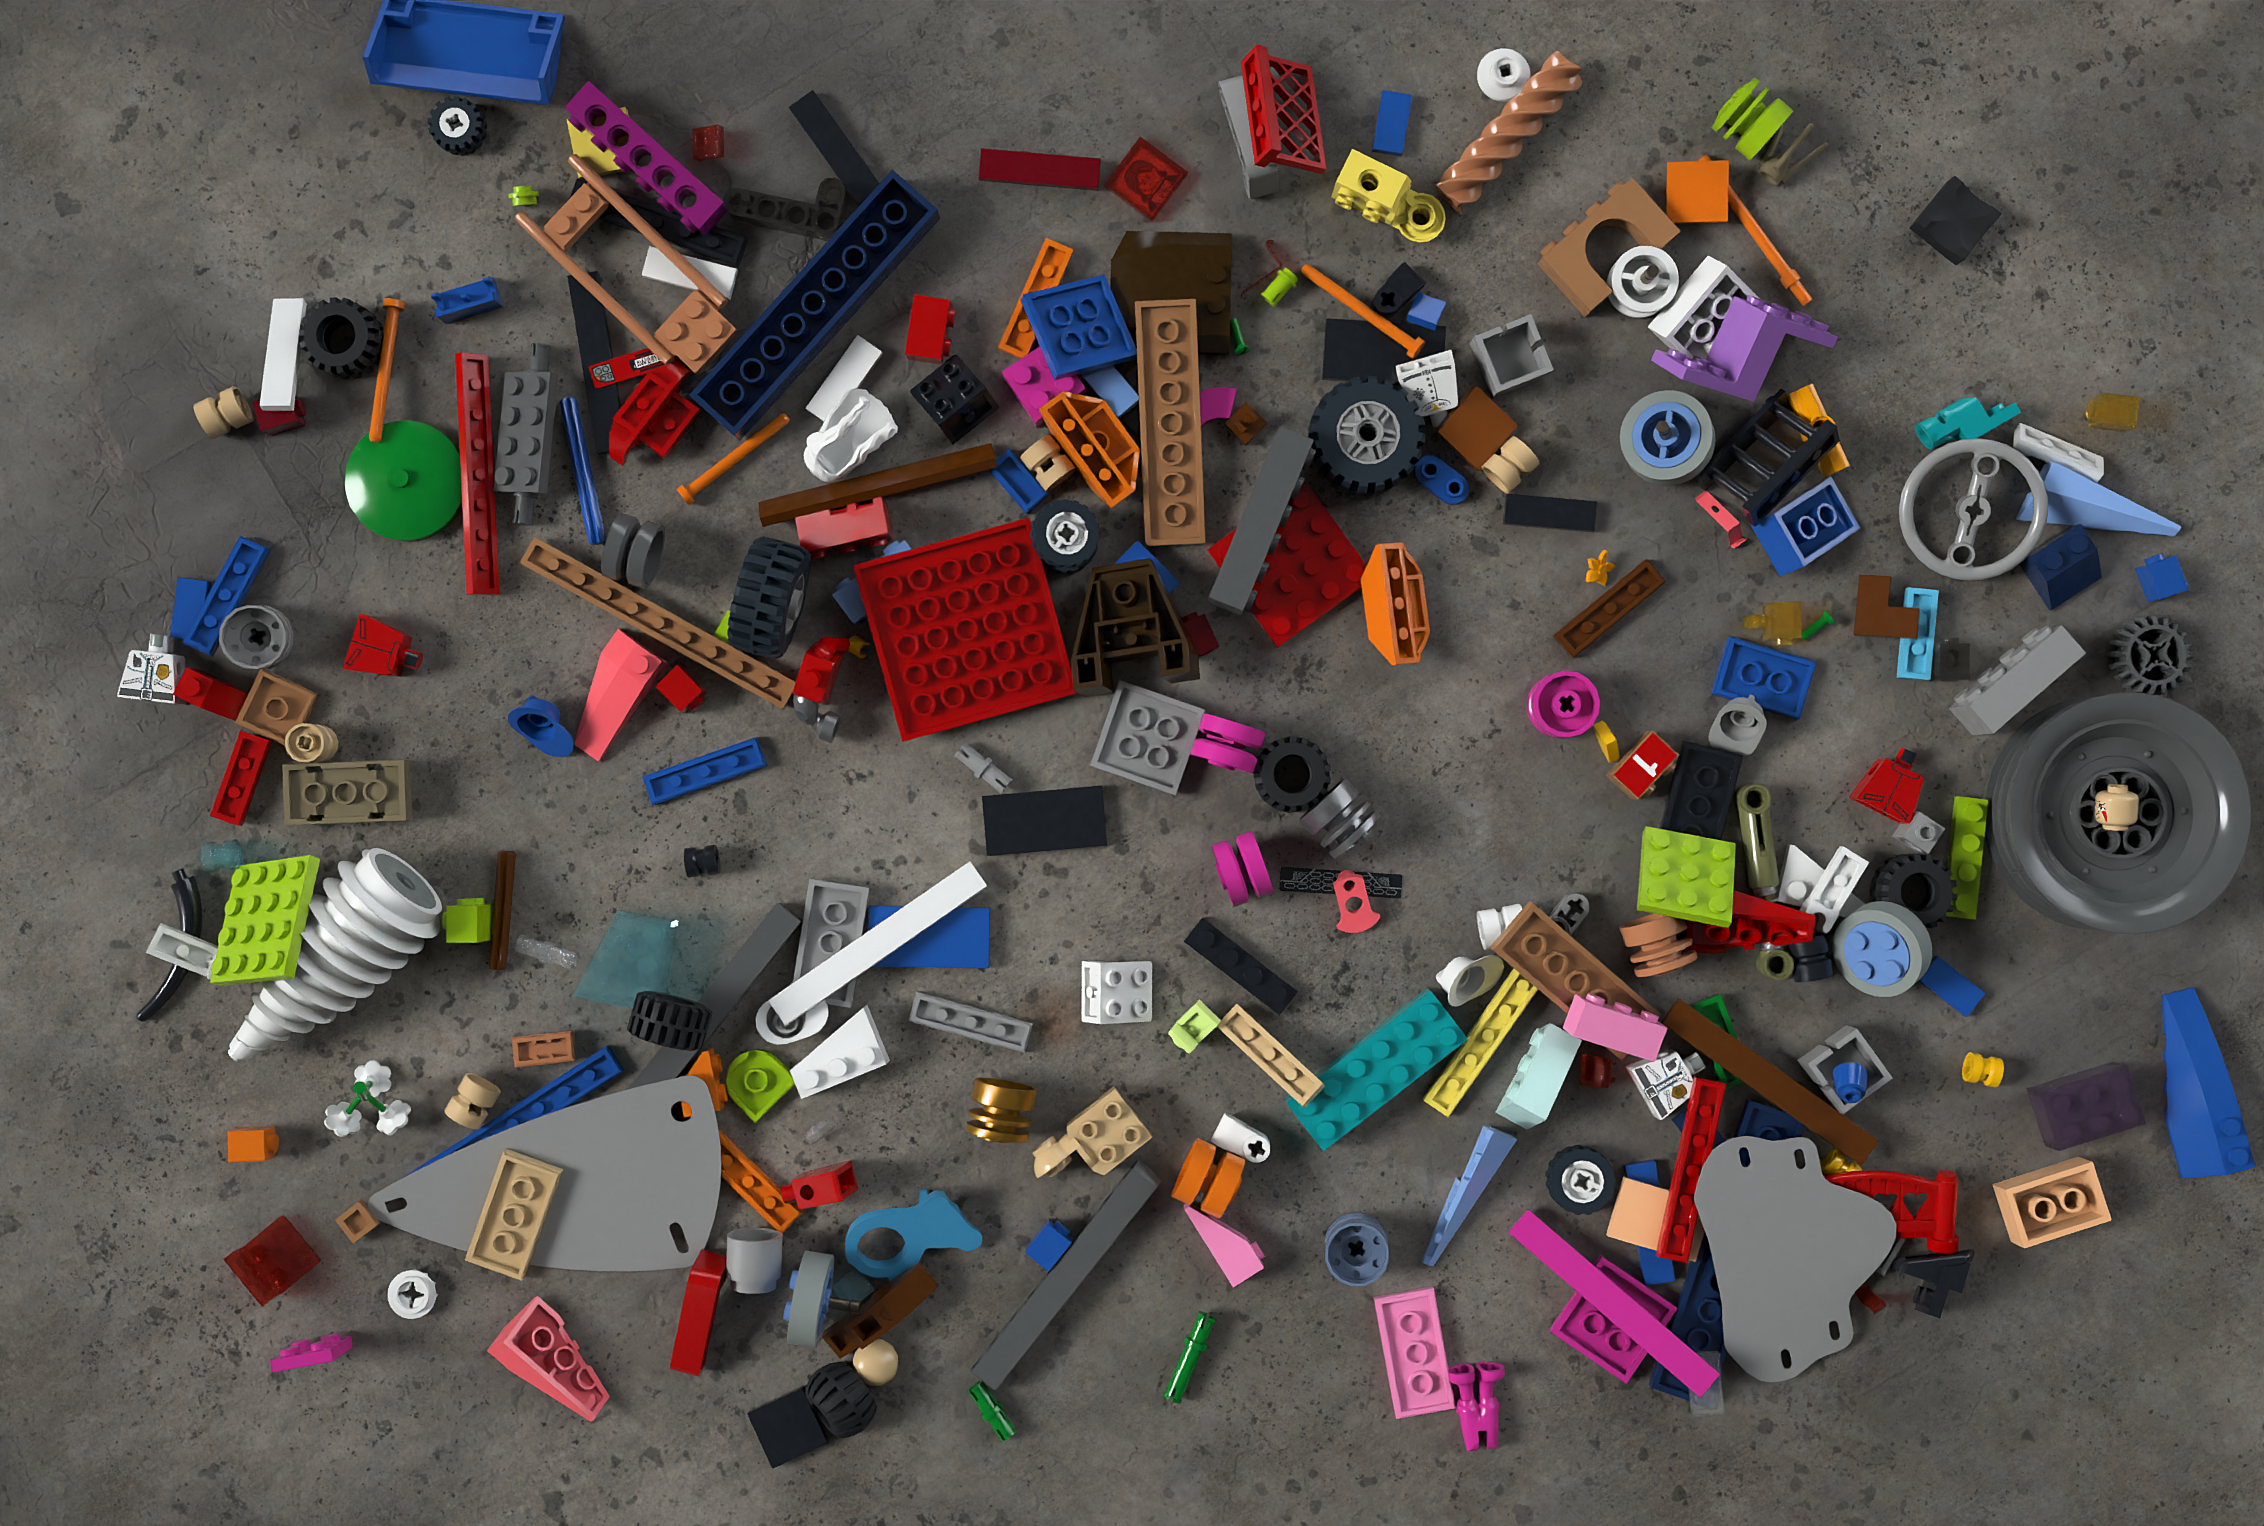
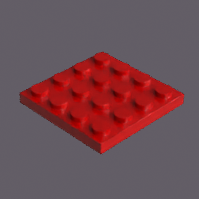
M1305 479L1296 500L1290 498L1287 505L1293 508L1285 527L1278 526L1276 533L1280 534L1281 537L1273 556L1267 554L1264 562L1269 563L1262 583L1255 582L1252 589L1258 593L1250 612L1277 648L1361 588V578L1367 566ZM1237 528L1207 549L1208 554L1219 569H1221Z

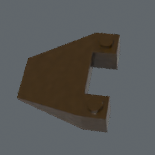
M1147 558L1092 568L1071 659L1073 690L1085 697L1114 693L1111 663L1159 656L1161 677L1171 684L1200 679L1198 649L1152 559Z

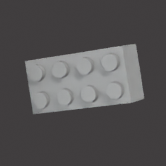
M2062 625L2055 627L2045 626L2040 630L2037 628L2031 630L2021 639L2024 642L2016 650L2011 648L1999 658L2001 663L1994 669L1988 668L1976 678L1978 683L1971 689L1967 687L1954 697L1956 702L1949 709L1971 735L1994 734L2086 654Z

